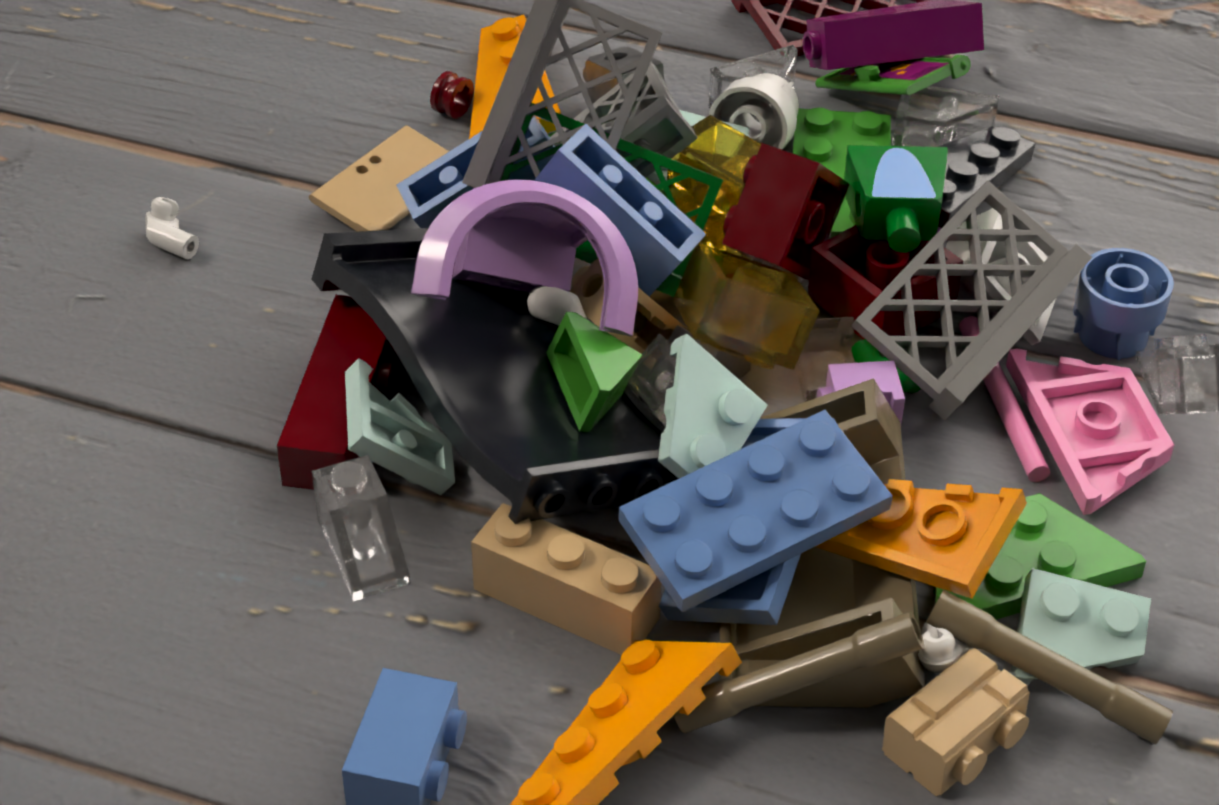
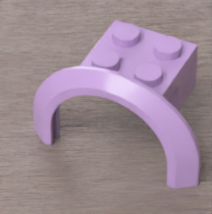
M507 180L472 189L452 201L438 214L426 231L419 247L411 294L446 300L450 294L452 279L528 294L538 286L557 287L569 292L576 248L589 240L599 259L604 279V297L599 330L633 336L638 302V277L631 251L625 239L612 221L595 205L572 191L549 183L532 180Z

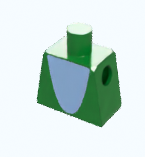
M847 145L843 180L850 185L845 197L861 237L866 240H888L892 250L899 253H907L916 249L920 241H930L937 234L948 155L947 147Z

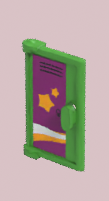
M955 55L953 58L924 57L840 68L818 78L815 85L818 88L912 95L949 76L952 79H957L965 75L970 70L971 61L968 56Z

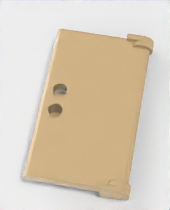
M405 125L311 193L309 199L312 203L356 232L389 230L410 214L396 185L449 151Z

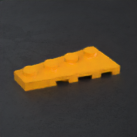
M524 14L514 18H502L490 26L481 28L469 139L484 129L526 23ZM544 71L541 79L549 98L555 95L546 71ZM537 88L532 101L534 104L544 101L539 88ZM558 103L553 104L555 112L561 114ZM536 117L547 133L556 131L554 123Z
M889 479L888 483L884 484L893 495L889 510L815 547L972 599L1027 502L1023 489L1001 487L1000 494L974 492L972 485L947 483L945 490L914 488L913 482L909 480Z
M635 640L622 653L621 660L602 685L589 696L588 703L569 728L556 739L553 749L534 774L521 785L517 796L510 805H598L619 784L614 773L621 766L630 764L639 758L645 759L662 742L657 731L678 710L681 714L688 716L706 699L701 688L717 672L719 675L728 677L742 663L733 644Z

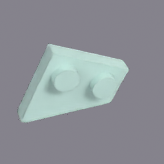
M688 334L676 338L671 345L670 356L677 357L673 387L666 389L664 404L666 428L661 433L658 461L677 478L684 477L740 450L768 406Z
M358 358L345 371L348 450L356 453L366 461L374 462L402 476L410 483L418 484L442 495L455 483L452 443L432 423L424 420L416 408L400 393L389 401L369 382V374L373 368Z
M1032 568L1025 577L1017 632L1088 670L1098 666L1114 668L1134 664L1145 653L1151 598ZM1013 665L1011 667V674L1026 685H1029L1032 680L1038 679Z

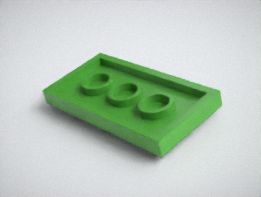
M799 108L792 153L822 164L842 179H844L847 145L891 146V115L877 114L871 111H831L825 108ZM846 197L843 200L828 239L856 225Z

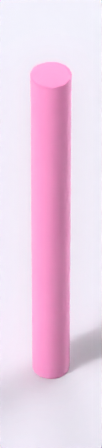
M969 316L960 322L959 329L963 336H977L979 334L977 317ZM998 362L983 381L1028 479L1031 482L1043 481L1049 476L1050 469Z

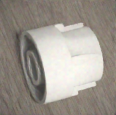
M770 73L744 77L733 81L712 104L709 118L749 128V139L737 157L738 164L747 165L749 159L753 155L758 154L762 143L783 150L792 139L796 129L799 110L798 97L792 87V81L788 83L782 77ZM751 114L755 115L759 119L760 123L756 121L751 116Z

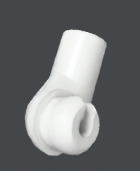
M165 197L153 199L151 212H147L145 217L147 239L158 248L181 258L191 259L197 252L199 239L197 236L179 229V220L175 218L179 210L177 202Z
M538 286L532 289L528 295V310L537 319L560 325L566 312H576L587 319L580 299L574 293L557 287Z
M926 622L924 623L921 633L925 648L919 651L918 656L922 666L928 671L941 673L970 650L965 643L954 638L953 634L948 630L935 628Z

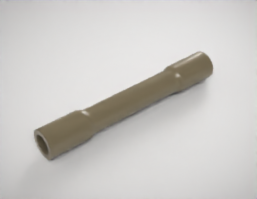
M944 589L926 623L935 628L948 630L953 634L954 638L976 649H983L1098 710L1106 719L1153 744H1157L1170 722L1173 710L1123 684L1113 683L999 623L991 614Z
M909 611L857 630L852 636L733 679H721L707 684L701 688L706 699L688 716L681 714L678 710L674 714L675 720L681 731L688 733L736 716L743 709L861 667H874L925 648L920 627L913 613Z

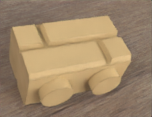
M976 648L970 649L954 664L946 668L886 717L882 751H884L885 756L906 773L911 772L914 779L936 797L946 792L957 781L963 785H968L980 774L986 764L988 755L999 745L1009 749L1024 735L1029 724V718L1026 716L1030 695L1028 687L1007 670L1003 669L1000 671L997 663Z

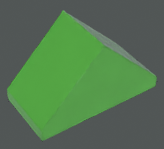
M566 312L546 353L579 431L590 432L622 396L643 355L608 332L599 330L597 325L578 313Z

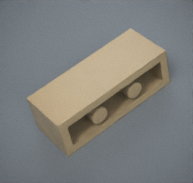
M502 503L471 541L474 590L620 655L635 640H645L660 618L661 582L648 564L543 519L530 521L527 518L514 524L508 517L512 508L510 505Z

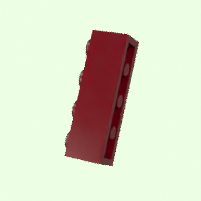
M335 294L277 443L282 486L349 494L356 472L364 473L368 461L348 450L345 371L359 358L373 368L369 374V382L382 394H391L396 376L395 360L399 356L374 320L351 296Z

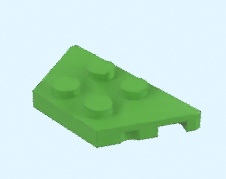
M1041 493L1025 497L1026 506L974 597L971 599L950 591L947 592L991 614L997 620L1020 613L1025 577L1032 568L1110 587L1142 577L1146 560L1138 552ZM933 586L936 604L943 589Z

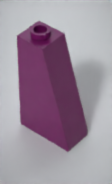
M931 0L807 19V31L803 35V50L806 58L809 60L810 67L824 70L984 50L982 3L957 0Z

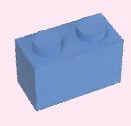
M387 668L382 669L342 768L346 805H430L431 800L440 802L448 779L449 765L445 761L449 749L460 748L467 723V712L459 710L457 682Z

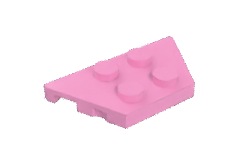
M1009 350L1006 367L1083 515L1092 514L1170 461L1174 443L1130 368L1109 364L1093 365L1080 359L1060 356L1059 364L1055 366L1026 361L1027 350Z

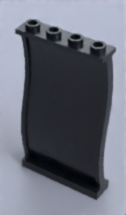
M428 228L324 233L311 280L321 291L343 290L374 320L393 346L436 423L459 454L485 481L511 501L512 508L508 517L514 524L527 518L530 521L620 507L679 479L658 461L661 433L664 432L666 426L645 407L628 385L622 396L590 432L578 430L546 353L559 325L537 319L531 315L527 305L528 293L452 279L450 294L446 300L411 294L419 247Z

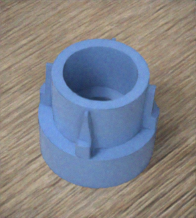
M1109 248L1095 252L1090 255L1092 259L1080 271L1073 308L1074 316H1076L1074 333H1079L1082 343L1088 349L1101 356L1117 360L1136 356L1145 349L1149 336L1154 335L1156 327L1165 319L1174 286L1172 274L1161 261L1138 250Z

